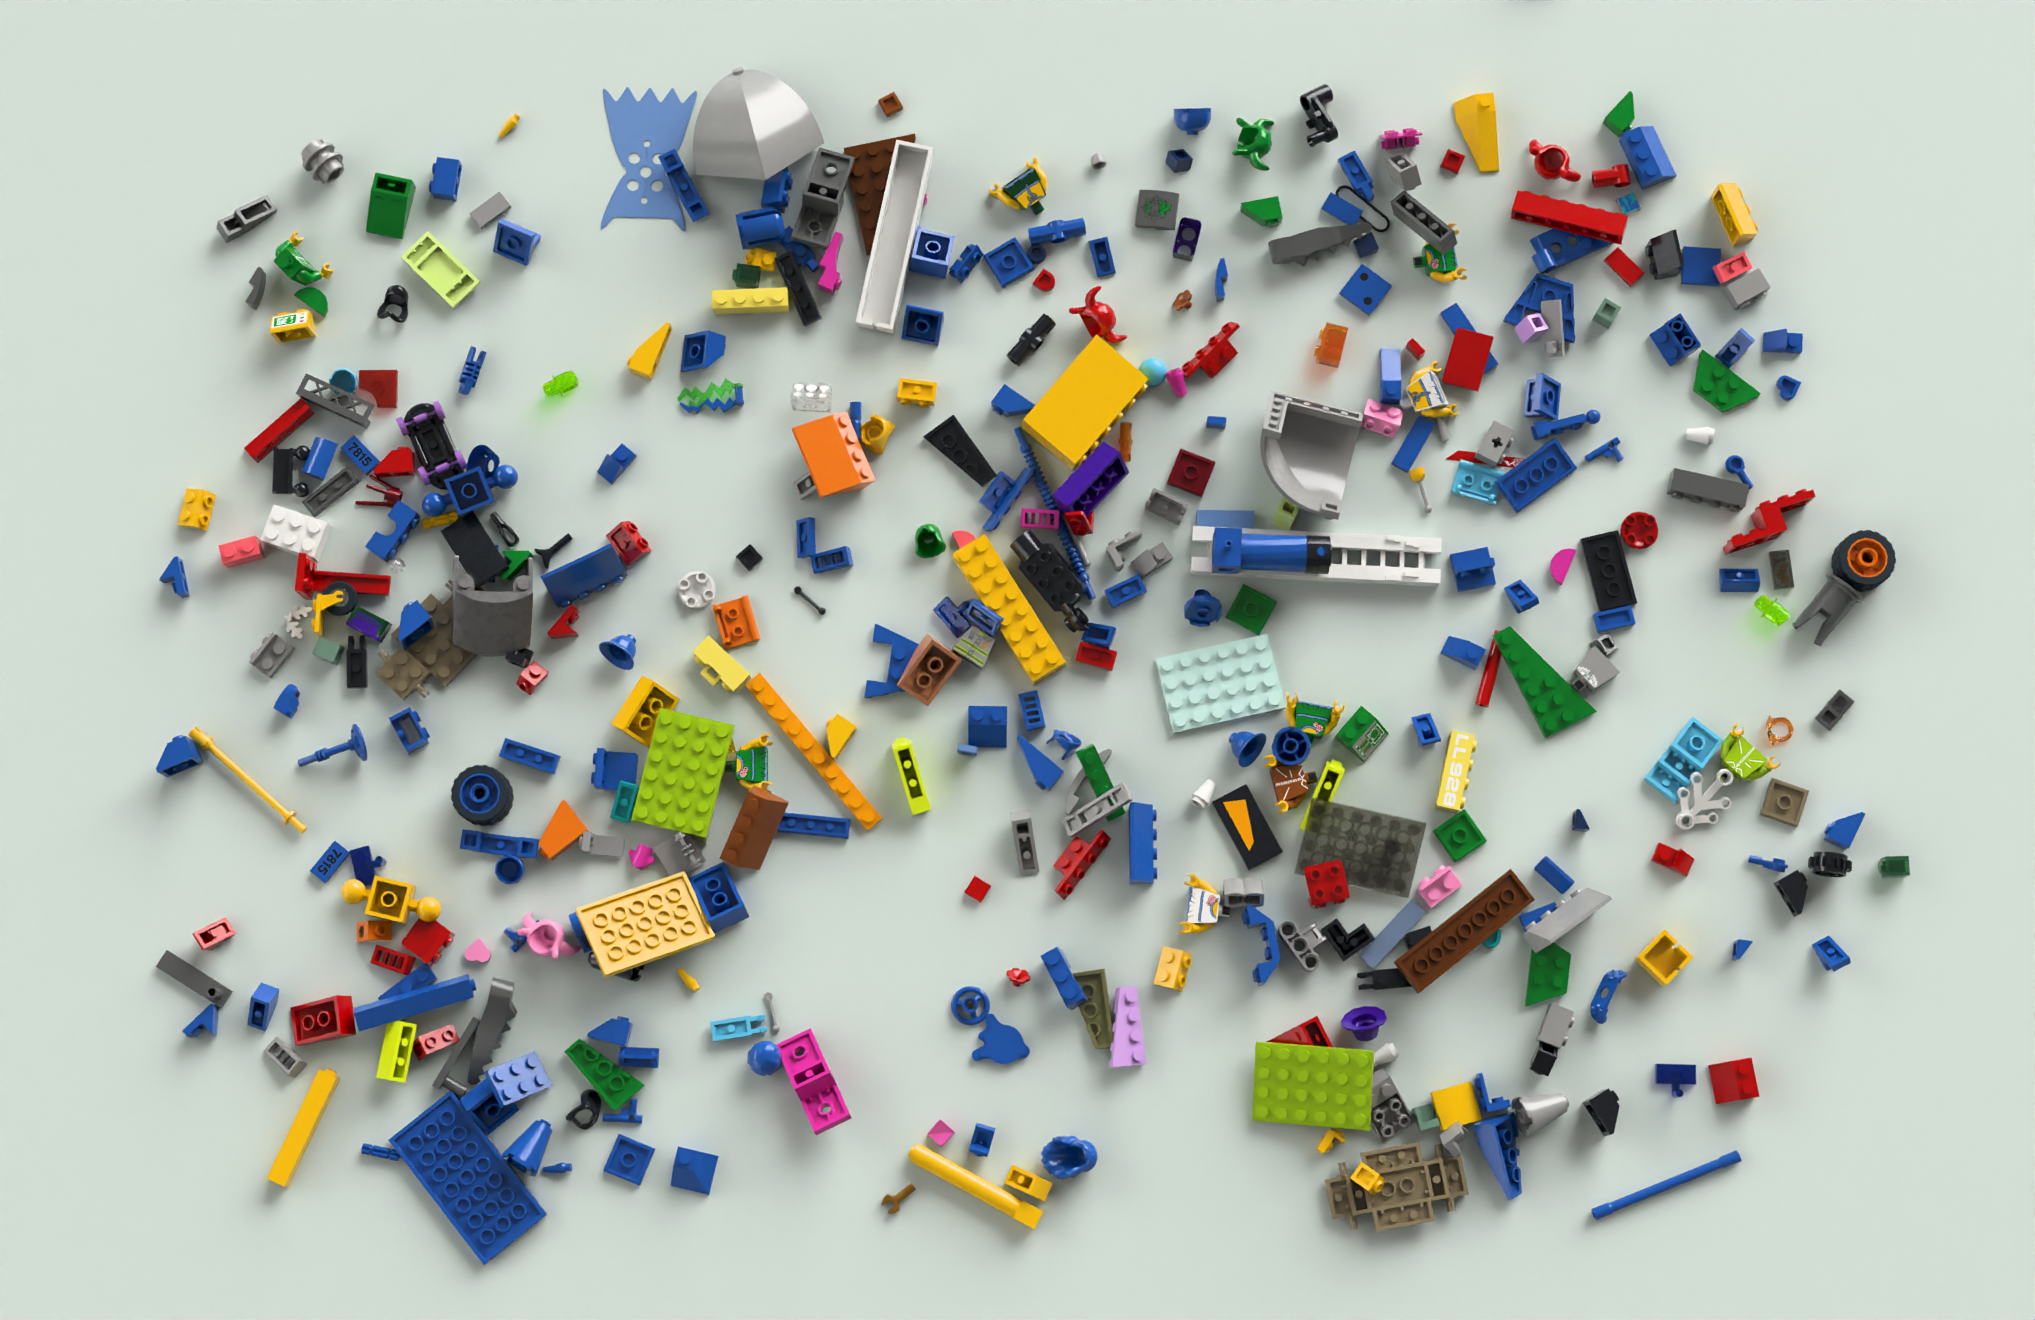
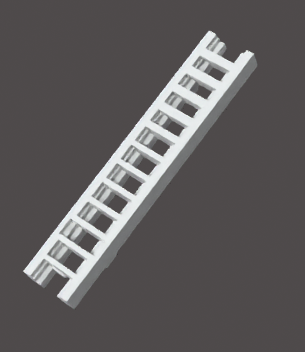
M1193 526L1192 542L1207 543L1206 557L1191 558L1190 575L1438 587L1440 584L1441 569L1424 568V553L1440 554L1442 538L1242 528L1243 534L1330 536L1332 549H1341V564H1331L1328 574L1241 569L1239 574L1211 573L1212 544L1215 527ZM1347 550H1360V565L1347 564ZM1366 551H1379V566L1366 565ZM1386 552H1398V567L1385 566ZM1405 553H1417V568L1404 567Z

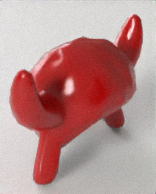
M1536 139L1530 141L1529 152L1535 156V170L1546 180H1556L1561 177L1570 182H1577L1581 179V175L1569 167L1570 157L1561 146L1546 145L1543 147Z
M1101 286L1092 288L1086 294V306L1069 309V313L1080 315L1092 339L1098 335L1110 343H1119L1127 338V335H1115L1111 331L1116 324L1113 309L1107 304L1096 302L1095 296L1101 290Z

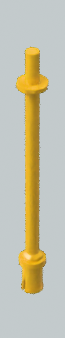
M197 726L188 733V736L200 745V749L209 750L284 817L283 823L285 825L290 823L301 834L306 831L307 827L295 818L297 812L286 810L214 745L211 736H206Z

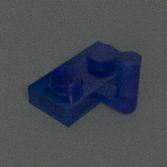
M945 597L933 609L956 638H960L972 626V623L963 612L969 607L973 599L966 600L957 607L949 597Z
M370 846L349 850L356 880L361 881L365 887L371 886L374 876H376L375 868L385 866L387 863L386 859L377 856L373 861Z
M1655 1064V1084H1672V1096L1674 1098L1682 1097L1684 1092L1680 1089V1085H1696V1065Z

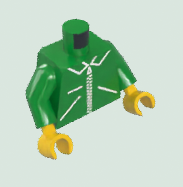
M297 231L292 234L289 240H286L277 247L274 263L291 280L306 286L322 279V277L329 279L334 269L328 270L329 264H324L321 271H317L293 247L299 246L303 240V237L301 239L296 237Z

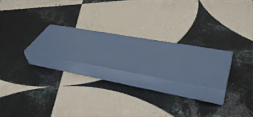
M1410 900L1358 957L1373 970L1426 912L1413 900Z

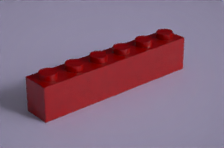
M1519 190L1517 191L1511 212V219L1620 245L1622 244L1628 222V216L1622 213H1612L1601 208L1595 209L1584 204H1574L1566 200H1557L1546 195L1540 196L1529 191Z

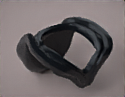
M394 285L387 289L384 303L377 312L378 318L385 319L391 317L392 320L399 323L406 321L408 317V292L404 287ZM389 305H398L401 307L402 312L397 317L390 311L385 312V309Z
M592 1089L582 1092L580 1097L581 1105L573 1109L566 1116L567 1121H573L577 1127L583 1130L591 1128L597 1122L601 1109L600 1096ZM585 1109L590 1110L592 1116L584 1124H581L575 1118L578 1112Z

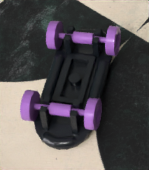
M439 401L433 402V405L429 403L417 404L410 408L404 420L402 417H399L396 421L403 436L408 435L422 465V467L418 468V471L425 486L432 484L438 489L448 490L444 480L463 473L464 469L468 468L461 451L456 450L443 420L446 416Z

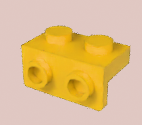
M900 378L896 396L897 402L905 406L919 404V407L922 408L935 406L937 383Z
M187 488L178 525L207 531L216 495L203 489Z
M1163 946L1153 984L1182 992L1186 984L1188 968L1191 966L1192 955L1183 950Z

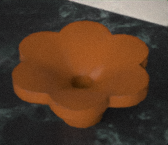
M1185 290L1176 297L1173 306L1177 311L1182 308H1191L1192 303L1190 300L1192 294L1190 291Z

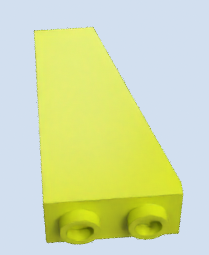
M905 737L894 740L895 743L891 744L912 815L931 810L910 739H905Z
M1335 759L1326 761L1300 824V829L1316 836L1318 835L1345 772L1342 762Z

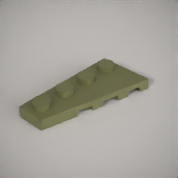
M1105 969L1072 973L1088 999V1002L1079 1006L1095 1049L1111 1048L1114 1032H1112L1113 1023Z

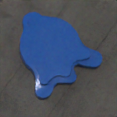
M993 1014L986 1016V1029L978 1035V1038L984 1042V1046L972 1052V1058L975 1061L991 1059L996 1063L1009 1064L1019 1058H1026L1029 1055V1047L1025 1045L1020 1032L1016 1028L1001 1024Z

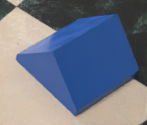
M907 304L901 339L938 346L944 323V312Z

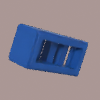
M847 546L817 553L815 556L810 557L814 574L853 566L851 551ZM841 553L844 555L845 562L842 560ZM835 554H836L837 561H838L837 564H835V560H834V556H833V555H835ZM826 556L829 557V566H827ZM818 558L822 560V568L819 566Z
M1037 690L1018 694L1026 731L1046 728ZM1035 697V700L1024 702V698ZM1032 704H1036L1037 706L1030 709L1025 708V706ZM1038 711L1036 715L1027 716V713ZM1040 719L1038 722L1029 723V720Z

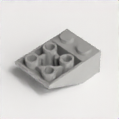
M1381 1068L1373 1073L1371 1126L1381 1142L1384 1143L1414 1124L1415 1120L1391 1077Z

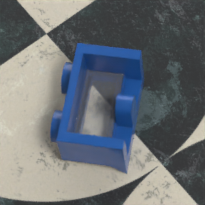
M410 707L389 718L408 755L429 744L427 739L430 738V735L425 727L421 729L418 723L421 719L416 711L412 712Z

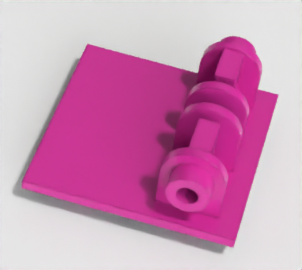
M1414 128L1403 129L1401 133L1395 130L1384 131V135H1379V137L1384 139V141H1381V148H1385V150L1395 149L1396 144V149H1399V138H1401L1402 148H1405V145L1406 148L1416 147V145H1419V138L1415 136H1420L1422 133Z

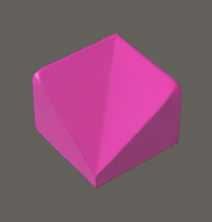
M940 1119L928 1132V1135L943 1147L955 1132Z

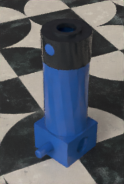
M1215 527L1211 573L1239 574L1240 569L1304 572L1311 574L1329 573L1332 559L1330 536L1243 534L1242 528Z

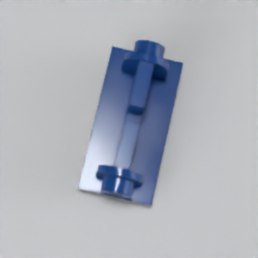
M967 245L960 255L963 262L957 259L949 269V274L952 277L956 276L961 284L984 255L978 245Z
M620 1047V1052L618 1053L619 1067L658 1068L659 1048Z

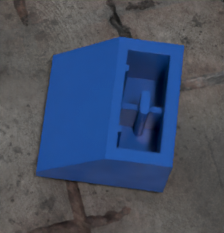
M788 166L765 180L761 200L762 208L773 206L781 211V213H784L785 207H789L790 196H788V190L792 189L793 179H791L792 173L789 172Z

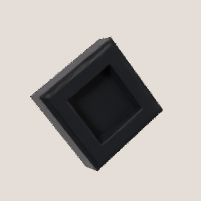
M751 544L736 555V558L748 571L763 560L762 556Z

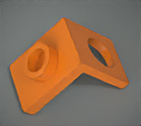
M364 921L357 923V943L369 940H392L391 921ZM362 927H364V936H363V937H362V934H361Z

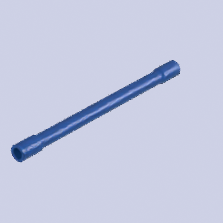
M1737 1150L1697 1168L1613 1202L1591 1209L1595 1220H1598L1617 1210L1713 1171L1741 1162L1740 1155Z

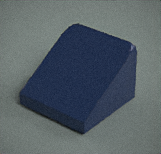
M1372 232L1369 235L1362 236L1361 239L1353 241L1360 258L1378 252L1379 247Z
M1576 809L1573 812L1572 831H1589V826L1581 810Z

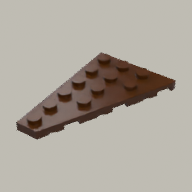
M915 134L844 148L845 155L855 157L850 180L866 255H871L896 140L915 143Z

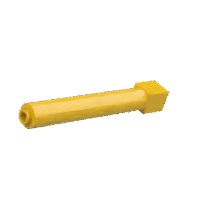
M920 1144L917 1147L913 1145L908 1153V1156L911 1157L910 1162L1032 1229H1035L1043 1214V1211Z

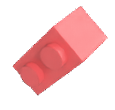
M256 535L218 546L222 563L227 568L265 558L261 540Z

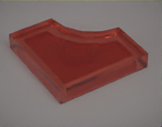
M359 370V389L372 394L376 399L378 408H397L398 371Z

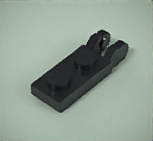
M360 635V649H354V636L348 637V689L368 688L365 635Z
M1398 968L1357 973V978L1372 977L1373 984H1361L1358 986L1359 990L1412 987Z

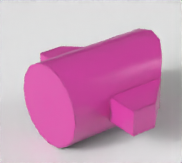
M638 844L636 851L630 849L628 854L632 865L639 870H643L653 864L656 859L651 857L653 849L642 844Z

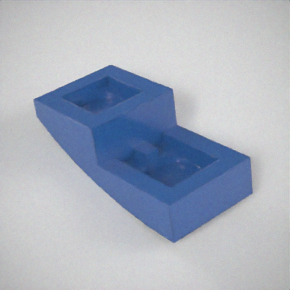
M1221 258L1215 278L1217 302L1223 301L1225 298L1222 282L1227 281L1228 272L1224 258Z

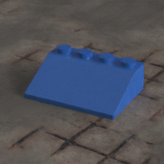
M609 544L542 575L541 579L558 608H566L572 604V601L576 599L583 600L590 596L589 593L594 591L600 592L613 582L614 584L620 583L628 575L612 544Z

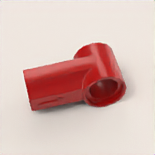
M1619 164L1611 169L1592 171V185L1594 188L1613 185L1620 188L1631 184L1627 164Z

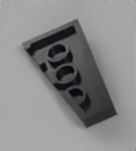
M954 415L923 436L980 486L983 487L996 478L997 474Z

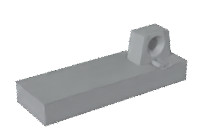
M1561 299L1541 301L1542 318L1549 328L1543 334L1545 358L1565 356Z

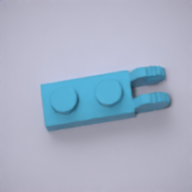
M765 1015L744 1016L710 1022L713 1042L767 1032V1027L751 1028V1022H760L766 1020Z

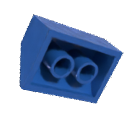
M1640 126L1622 134L1619 143L1642 190L1676 177V173L1653 126Z

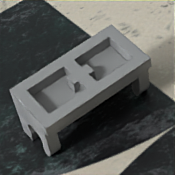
M1153 488L1150 498L1146 502L1145 509L1179 526L1188 504Z

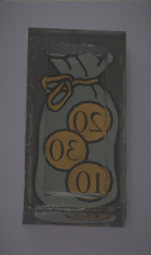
M1789 550L1770 551L1769 559L1774 590L1794 588Z

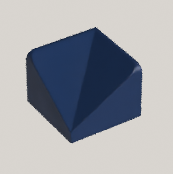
M1184 149L1168 151L1165 163L1174 173L1189 171L1193 159Z

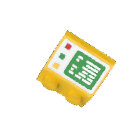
M299 309L295 313L290 314L287 312L278 313L277 316L271 317L270 333L278 343L316 337L313 315L306 309Z

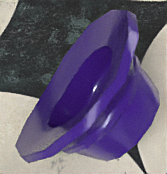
M1363 1006L1354 1008L1346 1013L1341 1020V1024L1344 1029L1352 1031L1357 1040L1370 1041L1378 1036L1379 1027L1385 1023L1387 1017L1385 1011L1378 1007Z

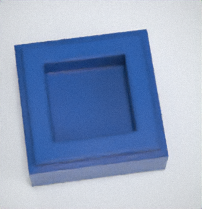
M1207 417L1206 428L1225 429V417Z

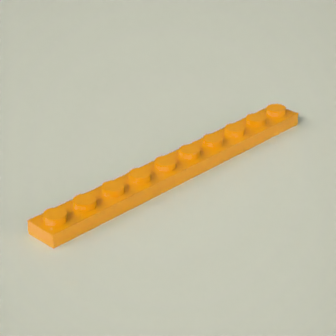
M759 673L745 684L748 690L864 828L869 831L879 823L882 817L765 678Z

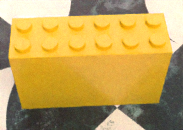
M1096 335L1026 415L1020 427L1069 469L1079 468L1087 458V452L1091 454L1099 444V438L1103 440L1112 429L1110 426H1115L1124 415L1122 412H1127L1136 401L1134 398H1140L1148 387L1146 385L1148 378Z

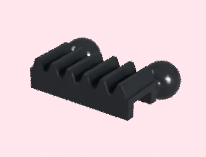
M302 445L297 447V449H278L274 447L272 494L295 493L298 497H306L309 494V486L306 483L300 482L292 486L293 456L302 461L306 460L310 452L307 446Z

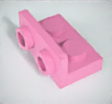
M1450 865L1446 868L1441 866L1434 872L1436 876L1432 879L1426 877L1418 883L1420 887L1417 891L1430 909L1462 886L1451 871Z

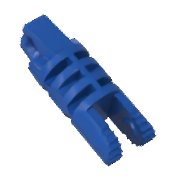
M473 346L469 349L459 378L461 384L458 393L468 395L471 387H475L487 353L481 351L475 362L473 359L476 348Z

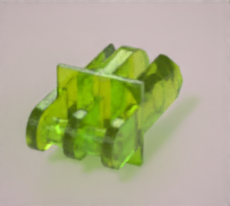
M567 371L555 377L552 375L553 380L545 383L543 390L549 397L558 393L563 397V393L577 387L579 382L574 372Z
M1761 595L1754 602V605L1763 612L1761 617H1766L1777 626L1782 625L1789 619V612L1776 601L1777 598L1772 601L1767 596Z

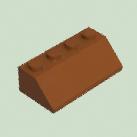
M754 785L746 795L720 859L736 867L760 870L789 802Z

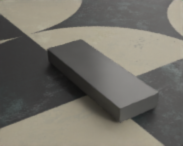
M346 466L303 500L302 503L316 517L358 484L359 480Z

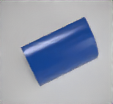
M315 437L301 473L323 481L338 444L327 439Z

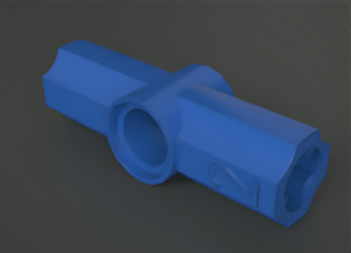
M1083 218L1064 222L1063 220H1055L1044 226L1029 228L1028 233L1031 246L1047 242L1056 244L1066 241L1067 238L1086 235V227Z

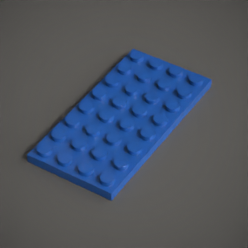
M449 1091L388 1140L483 1265L488 1263L547 1215L546 1211L452 1091Z

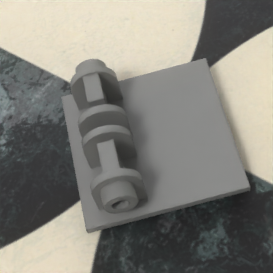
M678 832L653 848L669 876L683 871L687 873L706 861L691 835Z

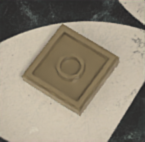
M1771 778L1759 815L1798 827L1809 790Z

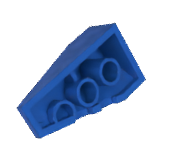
M1508 1112L1477 1122L1473 1125L1477 1143L1507 1199L1512 1200L1522 1194L1521 1170L1517 1167V1156H1520V1150L1516 1149V1137H1519L1515 1114L1514 1112Z

